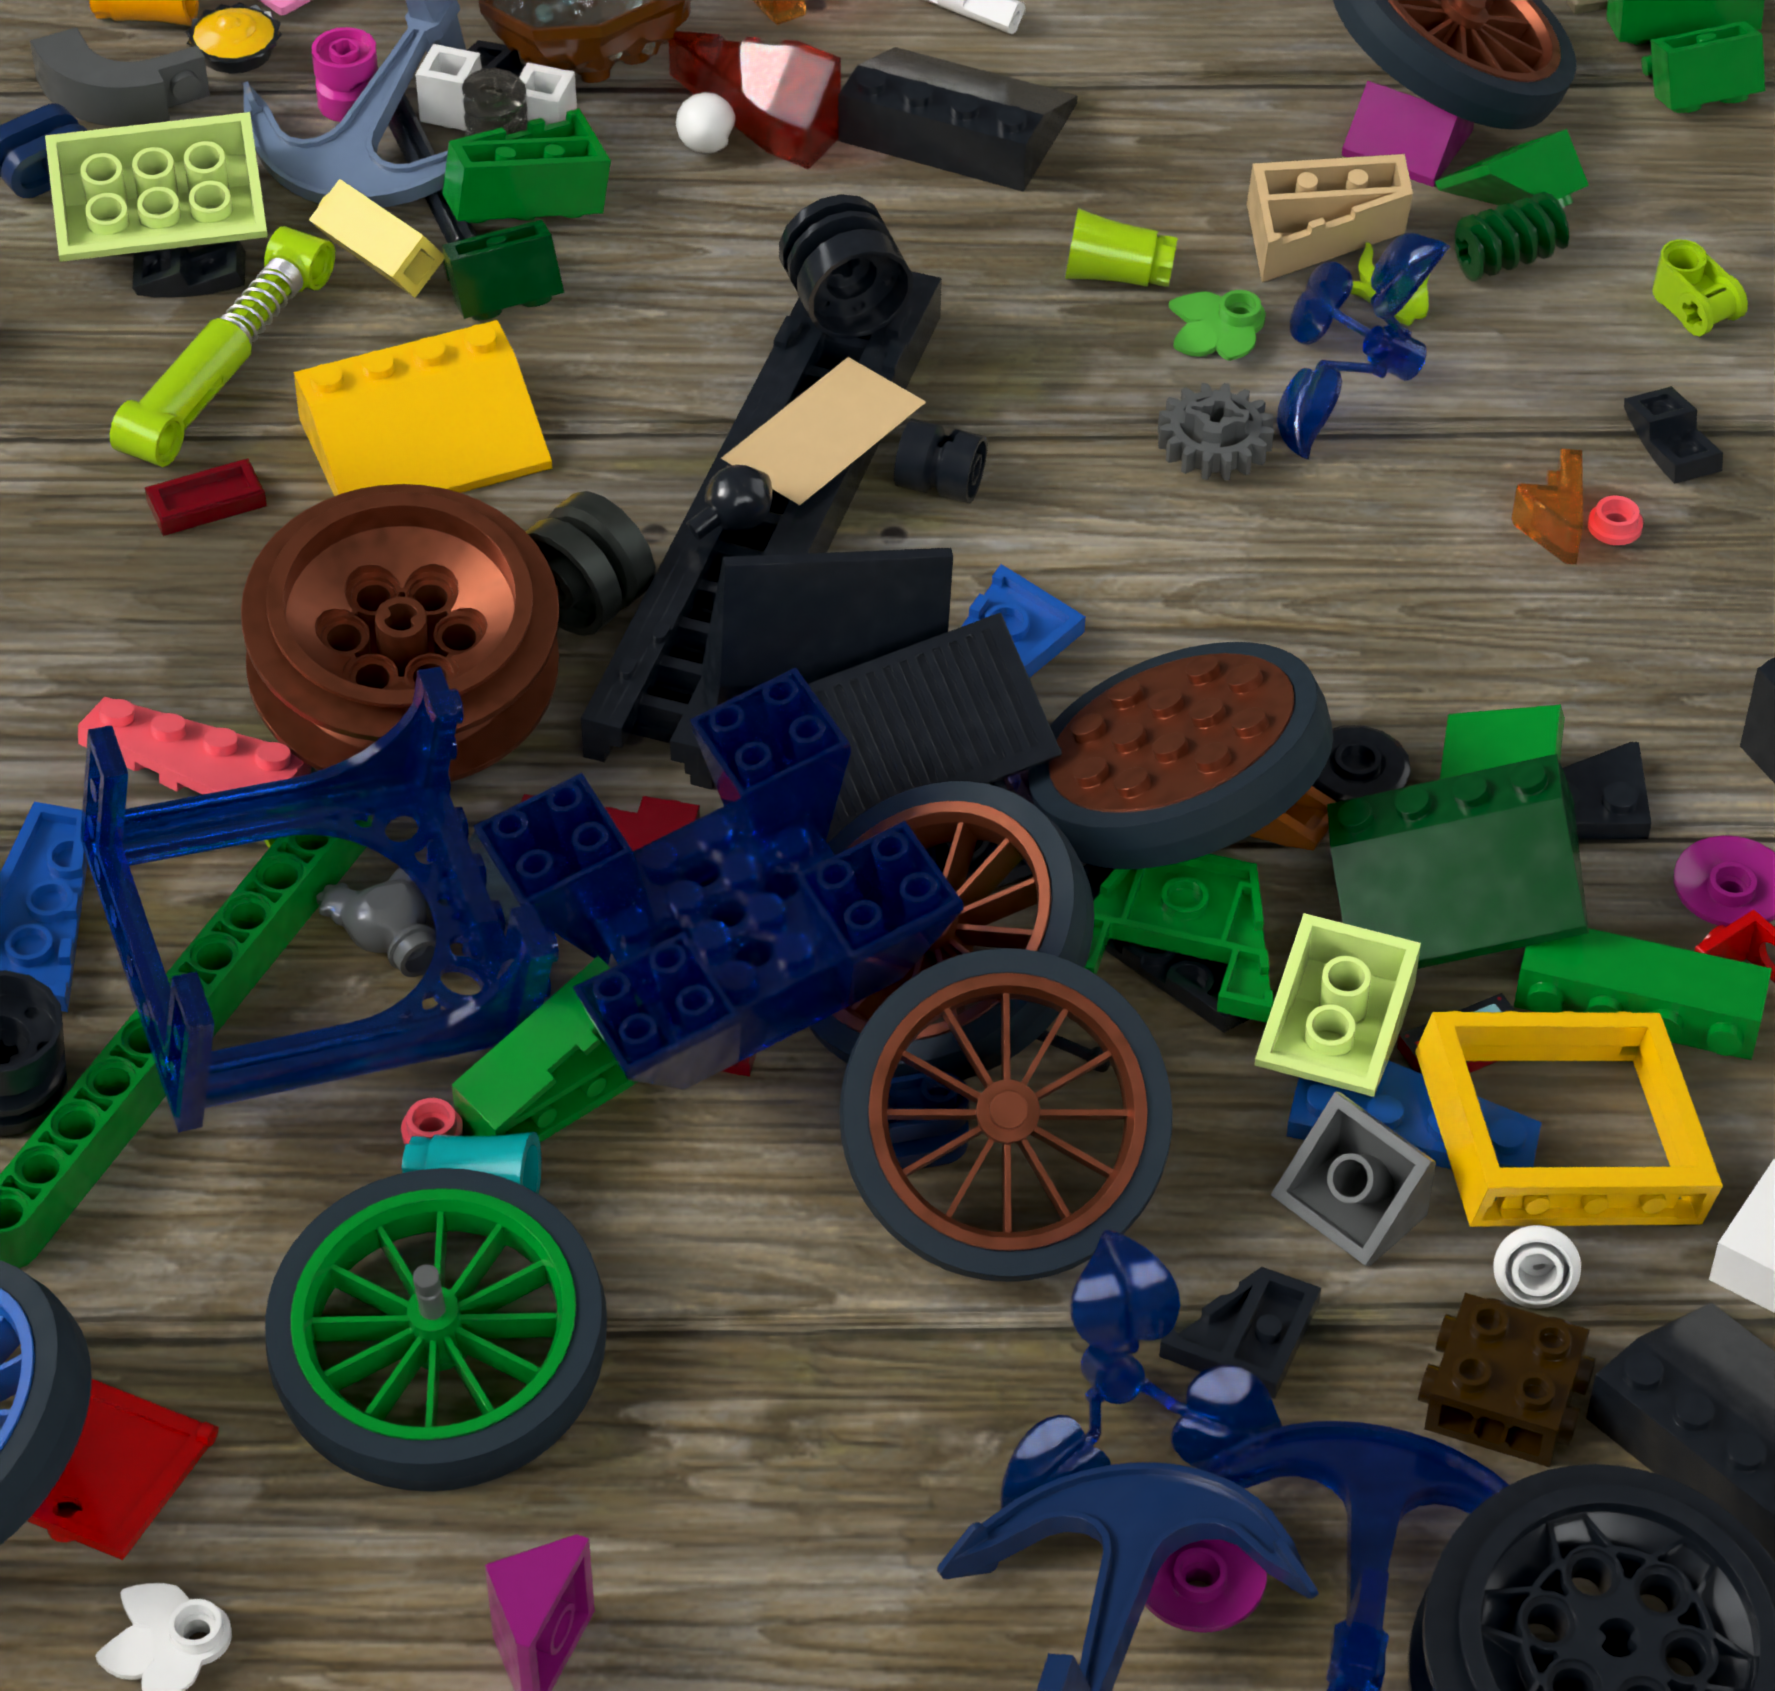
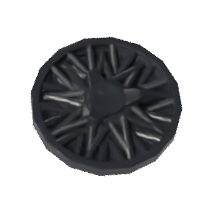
M1342 725L1333 728L1331 753L1320 776L1312 786L1336 802L1403 788L1407 786L1411 774L1409 755L1398 740L1382 730L1364 725Z

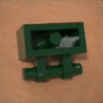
M542 219L442 245L445 261L442 262L447 281L451 283L455 304L464 319L470 317L474 320L491 319L500 315L502 309L520 304L524 307L541 306L550 302L552 296L565 293L552 234Z

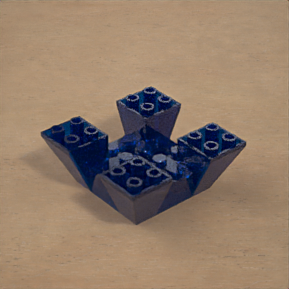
M796 667L690 719L691 727L724 806L635 851H632L583 773L474 825L478 838L523 911L595 959L599 956L610 967V969L574 986L573 990L627 1080L685 1090L901 980L964 910L962 900L906 821L837 855L833 853L826 842V838L851 754V747L847 738Z

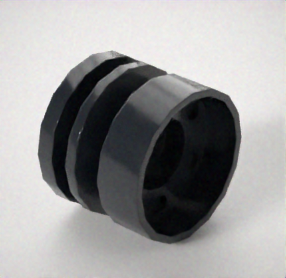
M844 194L819 199L801 209L786 225L779 241V260L795 287L809 317L819 331L830 337L845 339L869 335L890 324L905 308L913 292V274L874 204L860 196Z
M7 970L0 971V1136L21 1134L41 1125L63 1099L68 1090L61 1004L48 986L30 975Z

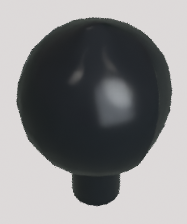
M739 464L726 466L719 470L710 479L706 488L704 501L707 508L686 522L694 537L701 540L719 526L732 532L749 531L759 526L767 518L772 505V482L769 475L756 468Z

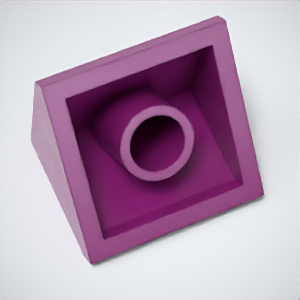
M1367 81L1342 147V156L1349 158L1405 154L1410 179L1433 187L1436 184L1435 181L1441 177L1473 132L1474 123L1448 113L1426 100Z
M579 1534L485 1564L493 1638L514 1691H552L595 1612L589 1538Z

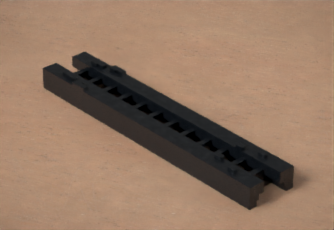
M911 271L913 274V292L901 313L890 324L876 332L853 339L834 338L819 331L809 317L800 298H798L789 316L786 315L773 340V348L581 717L584 758L605 763L613 746L623 748L629 734H634L670 743L671 760L684 763L685 774L690 775V784L713 789L726 760L710 724L712 719L701 668L723 557L827 553L881 440L801 505L796 504L772 489V505L767 518L759 526L749 531L732 532L719 526L701 540H698L691 533L686 522L707 508L704 500L710 479L719 470L726 466H731V464L721 458L847 357L906 390L941 318L942 278ZM726 542L735 543V544H739V545H743V546H747V547H751V548H755V549L764 550V552L757 551V550H753V549H749V548H745V547H741V546H736V545L728 544V543H726Z

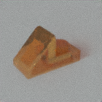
M1560 449L1557 470H1547L1545 485L1526 483L1517 485L1511 519L1518 529L1562 562L1577 565L1583 531L1582 450Z

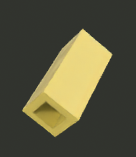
M341 179L323 197L317 210L309 219L331 241L414 298H416L445 259L444 254L424 235Z

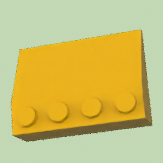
M498 320L294 372L299 420L334 496L360 488L393 484L425 485L462 493L552 469V459L519 364Z

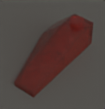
M675 30L673 38L669 41L670 75L693 94L708 92L723 97L729 102L735 113L734 127L764 151L809 170L838 140V94L841 91L840 57L795 40H784L779 45L762 44L759 37H746L742 42L727 41L720 34Z

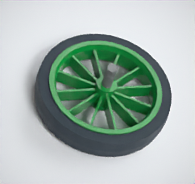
M450 1168L416 1170L383 1178L351 1192L324 1210L303 1230L283 1258L271 1286L265 1315L266 1355L271 1379L285 1411L299 1433L318 1453L344 1471L372 1483L409 1491L432 1492L476 1486L521 1468L554 1445L582 1413L594 1391L604 1360L607 1333V1307L603 1285L592 1255L573 1224L554 1205L523 1185L485 1172ZM436 1232L434 1266L428 1264L421 1265L415 1269L412 1275L393 1242L415 1235ZM447 1232H464L487 1237L451 1290L445 1288ZM506 1245L516 1250L532 1263V1265L472 1295ZM381 1248L411 1298L407 1301L349 1272V1270L365 1257ZM546 1284L550 1287L557 1304V1313L489 1314ZM335 1288L390 1315L321 1317L324 1307ZM554 1337L548 1355L541 1367L485 1340L488 1338ZM384 1340L325 1371L322 1370L318 1362L317 1342ZM469 1355L527 1385L508 1402L494 1410L464 1359ZM401 1359L365 1412L352 1405L338 1392ZM421 1367L427 1369L428 1386L425 1427H410L383 1421ZM454 1368L482 1413V1416L461 1423L437 1426L440 1371Z

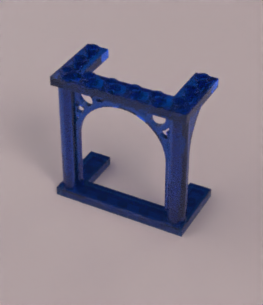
M441 666L418 670L413 702L400 721L378 741L338 764L294 778L126 809L129 773L113 726L88 729L80 840L178 1132L202 1128L205 1108L495 1047L544 1003V998L550 996V971L552 963L557 962L559 958L558 942L554 930L551 926H543L536 905L531 904L511 908L505 937L506 926L502 906L498 900L491 901L486 889L487 873L483 858L480 853H472L468 843L469 829L465 812L461 806L454 807L450 797L451 783L448 771L450 760H455L457 757L455 731L457 724L463 722L464 712L460 694L456 688L449 689ZM374 815L371 827H360L353 821L361 820L367 822L368 816ZM401 816L413 818L417 822L419 829L412 838L403 842H395L386 836L385 828L391 820ZM323 835L342 838L373 849L397 864L416 883L430 907L436 933L435 952L424 977L405 998L385 1011L366 1019L212 1051L215 1022L198 973L192 972L172 976L170 987L129 866L285 836ZM426 846L427 862L430 864L420 863L414 854ZM446 899L449 906H442L437 901ZM462 943L464 956L454 955L450 945ZM448 972L466 974L479 984L481 991L473 995L458 994L448 989L442 983L440 977ZM434 998L438 1004L431 1009L425 1010L422 1002L426 999Z

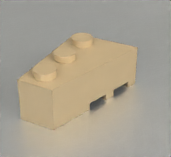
M1405 154L1254 163L1251 172L1247 208L1262 283L1364 248L1366 242L1373 245L1405 234L1413 196Z

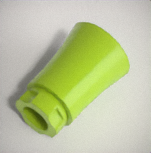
M1078 208L1065 279H1094L1124 282L1148 287V282L1155 285L1169 287L1178 238L1166 235L1157 236L1158 230L1136 227L1106 219Z

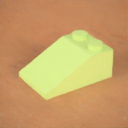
M1303 913L1255 1057L1254 1066L1374 1097L1401 1031L1413 993L1421 943Z

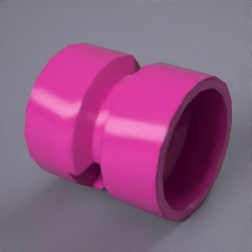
M352 27L335 28L325 31L312 44L318 109L323 116L337 122L342 121L378 71L376 41L369 33Z

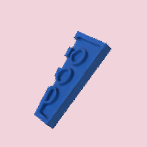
M1000 564L992 575L991 586L984 595L979 593L969 607V616L962 625L965 626L1001 612L1030 678L1085 632L1086 616Z
M34 801L0 871V971L7 970L32 976L48 986L61 1004V1011L68 1012L92 822L89 811Z
M1388 1061L1374 1097L1298 1078L1288 1120L1287 1137L1305 1140L1336 1091L1344 1094L1435 1160L1436 1166L1452 1169L1421 1073ZM1477 1096L1500 1168L1533 1167L1542 1122Z

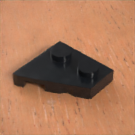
M1629 742L1563 767L1574 800L1578 839H1649L1652 823L1639 742Z
M1260 1267L1240 1281L1238 1288L1234 1292L1220 1295L1203 1307L1201 1318L1183 1331L1177 1333L1172 1329L1164 1334L1160 1342L1159 1357L1275 1399L1319 1305L1321 1287L1265 1267Z

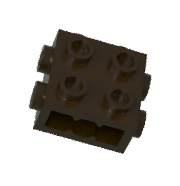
M1465 1293L1457 1317L1449 1314L1444 1316L1435 1351L1444 1353L1441 1364L1436 1366L1429 1363L1421 1383L1418 1401L1428 1404L1424 1430L1550 1468L1557 1443L1570 1446L1580 1412L1579 1408L1570 1406L1573 1393L1586 1396L1596 1362V1358L1585 1355L1590 1329L1573 1325L1559 1317H1546L1512 1307L1498 1299H1485Z

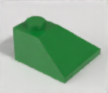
M1567 129L1514 145L1435 181L1439 191L1499 206L1507 203L1513 204L1514 201L1526 197L1530 199L1532 195L1546 192L1552 194L1563 208L1573 203L1571 193L1589 186Z

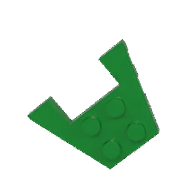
M1207 854L1188 861L1160 867L1114 869L1100 885V894L1093 901V939L1085 968L1097 975L1107 942L1110 938L1194 956L1200 959L1226 963L1228 967L1218 995L1217 1012L1267 1023L1274 999L1273 991L1270 989L1268 951L1265 949L1264 918L1257 864Z

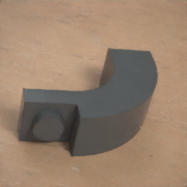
M77 27L30 40L36 80L41 89L53 104L64 106L74 117L83 121L115 127L170 121L168 108L210 96L205 56L198 45L143 61L123 62L104 58L92 51Z

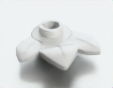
M166 1583L134 1585L122 1589L120 1592L124 1609L133 1625L101 1648L96 1654V1660L108 1673L118 1678L128 1680L141 1679L142 1691H185L194 1684L202 1665L215 1661L225 1653L232 1638L231 1624L228 1616L221 1608L207 1600H190L176 1585ZM197 1632L208 1634L201 1639L188 1640L192 1634Z

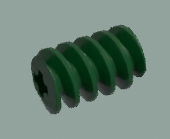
M1541 192L1532 195L1530 199L1526 197L1514 201L1513 204L1507 203L1497 206L1495 210L1481 211L1477 216L1472 214L1462 217L1457 223L1454 245L1457 260L1466 278L1472 282L1482 278L1484 272L1492 276L1499 274L1501 267L1506 270L1517 268L1519 261L1525 265L1533 263L1537 255L1542 259L1552 257L1555 245L1561 249L1568 247L1570 237L1569 225L1560 202L1552 194Z

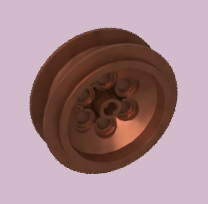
M412 484L379 485L339 494L306 509L277 531L263 547L247 576L242 596L241 621L247 649V681L255 708L273 736L280 743L288 746L293 755L330 776L351 775L365 781L367 786L387 789L425 788L466 778L497 763L514 751L539 724L549 707L555 691L559 667L557 640L559 602L553 573L537 544L518 524L496 508L468 495L444 488Z

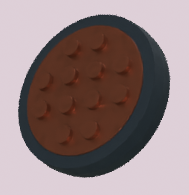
M1221 642L1198 645L1162 654L1129 667L1101 682L1074 701L1050 725L1057 744L1062 749V755L1059 758L1028 769V782L1034 805L1060 828L1070 841L1081 862L1112 869H1144L1166 866L1195 859L1232 845L1257 832L1285 813L1311 788L1324 769L1332 749L1333 728L1325 696L1308 666L1292 653L1274 646L1252 642Z

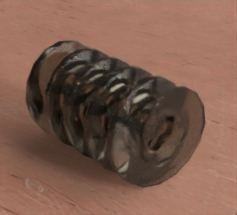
M483 68L473 72L464 80L462 93L464 95L463 107L466 112L464 115L465 127L467 128L465 136L498 128L506 130V135L527 130V93L525 84L519 76L503 69Z

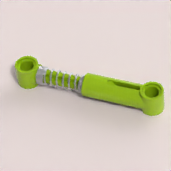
M287 226L278 228L271 236L266 247L262 272L257 275L256 280L249 284V288L242 292L241 297L235 300L234 305L227 309L226 314L211 320L139 402L127 400L120 406L114 416L110 429V444L112 448L160 467H165L172 463L182 446L184 431L251 355L252 342L258 339V334L265 331V325H270L273 317L279 315L280 308H284L288 300L292 299L298 292L303 291L304 288L316 291L325 286L335 263L334 244L328 240Z

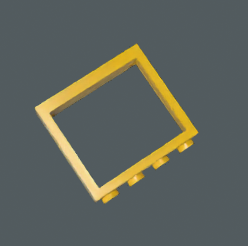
M1573 1011L1432 1012L1415 1053L1470 1227L1703 1224L1723 1185L1660 1013H1631L1626 1011L1617 1013H1576ZM1466 1061H1633L1670 1167L1500 1168Z

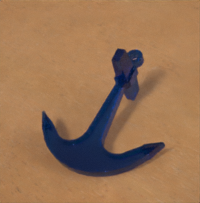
M1316 1421L1273 1428L1252 1435L1228 1449L1223 1448L1199 1468L1226 1478L1244 1489L1278 1477L1298 1476L1323 1484L1332 1489L1343 1501L1347 1512L1346 1619L1334 1626L1330 1644V1664L1326 1678L1330 1683L1327 1691H1381L1385 1676L1386 1649L1389 1635L1383 1630L1389 1572L1387 1571L1398 1524L1405 1513L1419 1506L1437 1504L1455 1507L1471 1514L1486 1499L1509 1485L1495 1472L1475 1459L1433 1439L1392 1427L1347 1421Z

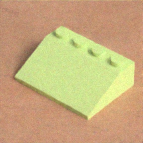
M250 112L45 135L60 262L268 237Z

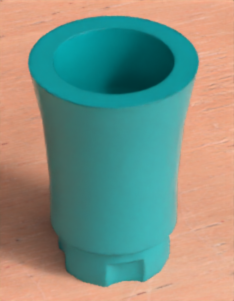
M536 1132L501 1136H454L435 1134L432 1138L412 1136L410 1142L405 1146L402 1173L437 1168L466 1169L506 1178L525 1186L539 1194L542 1158L540 1140Z

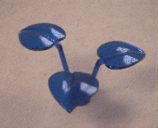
M1407 233L1397 237L1386 248L1377 262L1371 277V286L1376 293L1370 300L1376 316L1384 319L1388 324L1383 327L1375 326L1370 329L1339 310L1350 295L1353 287L1352 275L1344 265L1329 261L1319 265L1312 272L1307 281L1306 290L1300 294L1294 305L1290 319L1291 335L1296 341L1310 345L1325 335L1334 318L1365 337L1363 352L1367 355L1370 363L1321 360L1318 362L1315 371L1303 368L1295 374L1281 397L1277 411V423L1281 437L1294 453L1309 460L1313 442L1331 415L1342 389L1340 371L1370 373L1382 379L1388 372L1404 381L1411 380L1419 373L1426 360L1427 348L1424 343L1411 337L1412 331L1403 327L1394 315L1408 303L1441 258L1451 248L1448 244L1416 233Z
M1105 1230L1100 1237L1092 1258L1079 1276L1072 1293L1070 1303L1072 1323L1077 1333L1090 1344L1081 1359L1082 1374L1092 1386L1085 1394V1398L1089 1402L1088 1432L1085 1434L1074 1418L1062 1414L1046 1418L1033 1426L1020 1440L1008 1463L1001 1487V1509L1018 1497L1053 1480L1083 1470L1111 1465L1108 1456L1101 1449L1093 1446L1101 1437V1403L1104 1400L1112 1404H1124L1133 1400L1142 1392L1170 1411L1182 1415L1171 1433L1170 1441L1172 1448L1185 1462L1204 1471H1229L1248 1465L1266 1453L1280 1436L1282 1423L1268 1389L1258 1377L1242 1367L1217 1365L1201 1372L1192 1380L1188 1387L1186 1404L1176 1400L1145 1377L1141 1363L1133 1355L1139 1350V1339L1147 1341L1158 1340L1171 1332L1179 1315L1180 1294L1177 1284L1166 1266L1150 1250L1132 1238L1112 1230Z

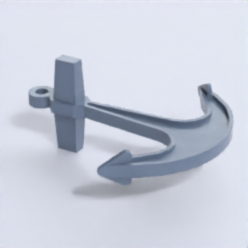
M406 0L408 13L405 15L408 29L342 121L330 132L319 137L299 139L290 137L281 131L267 103L251 87L249 81L242 83L244 88V113L250 112L255 150L269 174L292 193L318 204L332 190L339 179L382 208L409 203L443 189L448 151L411 163L394 164L382 160L377 155V149L425 51L428 54L433 44L466 50L457 16L461 10L457 0Z

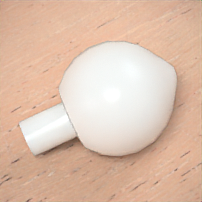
M708 92L694 94L684 101L676 117L678 136L684 145L695 152L704 154L715 153L728 145V136L735 123V113L729 102L715 93Z

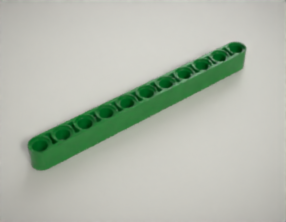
M339 775L328 779L318 788L1 1172V1261L17 1268H22L38 1256L319 907L316 899L317 895L324 890L326 885H337L370 844L374 837V823L370 790L365 781L351 775Z

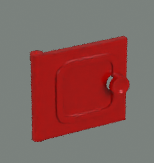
M92 1379L87 1416L72 1457L47 1498L27 1521L47 1529L49 1536L57 1542L77 1541L124 1560L200 1458L214 1444L219 1428L209 1422H200ZM58 1503H75L80 1506L82 1511L69 1508L58 1510Z

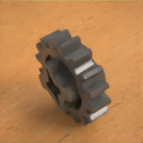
M1202 383L1201 392L1194 393L1185 387L1181 389V400L1169 397L1166 400V410L1159 412L1158 447L1159 449H1166V461L1168 463L1181 460V472L1187 474L1194 468L1199 469L1204 480H1208L1212 472H1220L1224 480H1230L1231 470L1235 469L1244 475H1249L1251 472V462L1263 465L1266 460V452H1272L1273 414L1265 413V402L1263 400L1249 402L1250 391L1247 389L1240 391L1236 395L1230 392V385L1224 383L1220 390L1213 391L1208 383Z

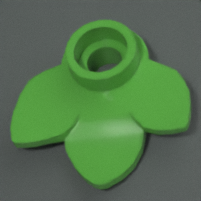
M1246 290L1229 291L1222 297L1207 291L1195 292L1169 301V308L1187 323L1176 335L1173 347L1183 354L1194 357L1207 356L1217 351L1227 361L1242 358L1253 350L1256 345L1255 334L1265 324L1266 312L1261 305L1259 297Z

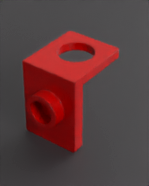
M1754 909L1728 926L1719 925L1715 927L1695 947V952L1740 962L1747 959L1754 965L1772 968L1770 980L1775 983V964L1771 961L1766 951V942L1775 946V927Z

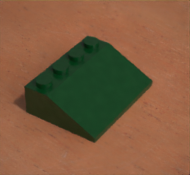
M1558 754L1327 804L1330 851L1343 923L1421 943L1417 969L1589 933L1574 800Z

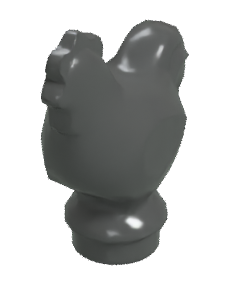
M408 864L398 868L389 881L371 886L362 891L348 889L347 884L340 883L338 885H326L324 890L317 895L316 899L320 906V915L330 917L335 924L342 925L353 942L363 950L374 953H387L391 966L399 969L404 976H421L434 968L441 959L443 949L438 942V935L435 929L425 925L427 917L425 901L431 896L432 881L425 868Z

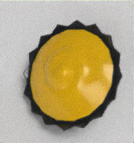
M241 2L232 6L220 4L215 10L205 9L201 17L191 20L192 27L185 31L189 38L187 44L190 47L198 45L205 56L207 67L217 72L230 74L244 73L259 68L269 60L277 40L282 35L279 31L281 22L274 19L271 11H262L258 5L248 7Z

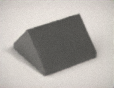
M1335 1091L1271 1193V1196L1362 1264L1371 1266L1428 1215L1436 1161L1344 1094Z

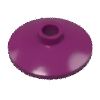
M1721 835L1701 839L1681 853L1675 865L1673 883L1679 899L1693 914L1718 926H1728L1753 909L1768 922L1775 919L1774 851L1748 838Z
M1200 1540L1184 1545L1168 1556L1157 1573L1145 1606L1157 1618L1178 1629L1203 1633L1221 1631L1239 1624L1258 1607L1266 1589L1267 1572L1235 1544L1224 1540ZM1194 1580H1200L1207 1583L1209 1586L1195 1587L1188 1583Z

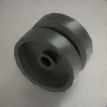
M589 491L573 493L555 507L547 519L539 520L525 531L537 544L553 573L559 602L558 626L565 631L579 636L597 633L618 614L622 607H628L648 590L655 576V563L650 547L638 526L620 507L602 495Z

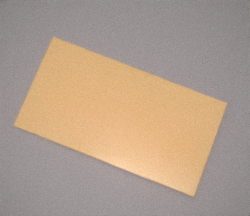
M847 357L721 459L731 465H747L765 472L771 479L773 490L801 505L918 410L926 401Z

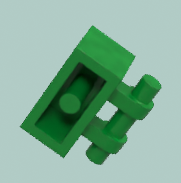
M1746 21L1652 39V55L1643 56L1641 59L1644 75H1653L1654 97L1670 110L1677 113L1694 112L1701 109L1702 104L1714 101L1739 103L1746 101L1749 98V94L1766 91L1763 34Z

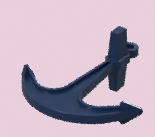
M1156 1462L1106 1465L1076 1472L1041 1485L1013 1500L983 1523L975 1522L971 1524L937 1568V1572L945 1580L991 1573L997 1568L1000 1561L1048 1536L1065 1532L1086 1534L1101 1543L1103 1555L1080 1665H1078L1074 1655L1048 1653L1037 1691H1112L1157 1573L1168 1556L1184 1545L1200 1540H1224L1235 1544L1269 1575L1288 1585L1292 1590L1309 1599L1319 1595L1315 1584L1305 1570L1292 1538L1273 1511L1259 1498L1240 1485L1219 1475L1183 1465Z

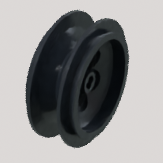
M1603 1464L1571 1465L1525 1477L1504 1487L1469 1514L1453 1533L1441 1553L1430 1584L1416 1612L1410 1634L1407 1658L1409 1691H1553L1554 1688L1559 1687L1567 1688L1571 1691H1775V1563L1754 1535L1732 1514L1693 1488L1668 1477L1641 1469ZM1584 1578L1590 1580L1597 1586L1601 1595L1590 1596L1582 1593L1576 1588L1572 1579ZM1648 1594L1658 1597L1665 1603L1668 1612L1660 1613L1651 1610L1643 1603L1640 1595ZM1542 1624L1550 1628L1555 1633L1558 1641L1549 1643L1537 1639L1530 1632L1528 1625ZM1666 1658H1679L1685 1661L1691 1667L1694 1676L1685 1677L1676 1674L1668 1666Z

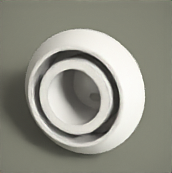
M1532 1225L1515 1230L1501 1242L1494 1257V1276L1499 1288L1510 1300L1528 1308H1548L1564 1301L1575 1290L1581 1275V1260L1574 1243L1562 1232L1548 1226Z

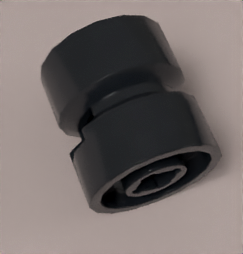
M911 419L903 431L898 446L894 467L895 486L927 493L932 487H936L940 497L970 504L978 492L987 458V437L955 429L950 435H946L941 425Z

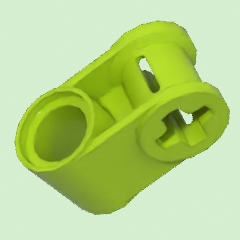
M1684 239L1669 241L1663 246L1653 283V296L1682 322L1688 332L1694 336H1702L1710 332L1713 325L1722 320L1735 321L1745 316L1748 310V300L1743 286L1735 277L1729 275L1719 266L1702 246L1696 242Z

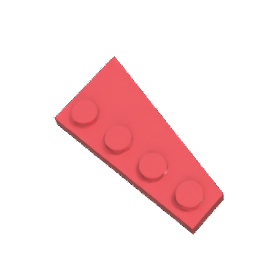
M104 697L78 724L79 745L133 771L144 768L159 773L160 784L176 792L186 786L204 795V805L223 814L231 808L245 815V825L259 832L266 828L273 817L311 774V766L293 755L289 747L282 743L252 738L238 734L228 728H216L184 719L177 714L162 713L133 705L131 702L123 699Z

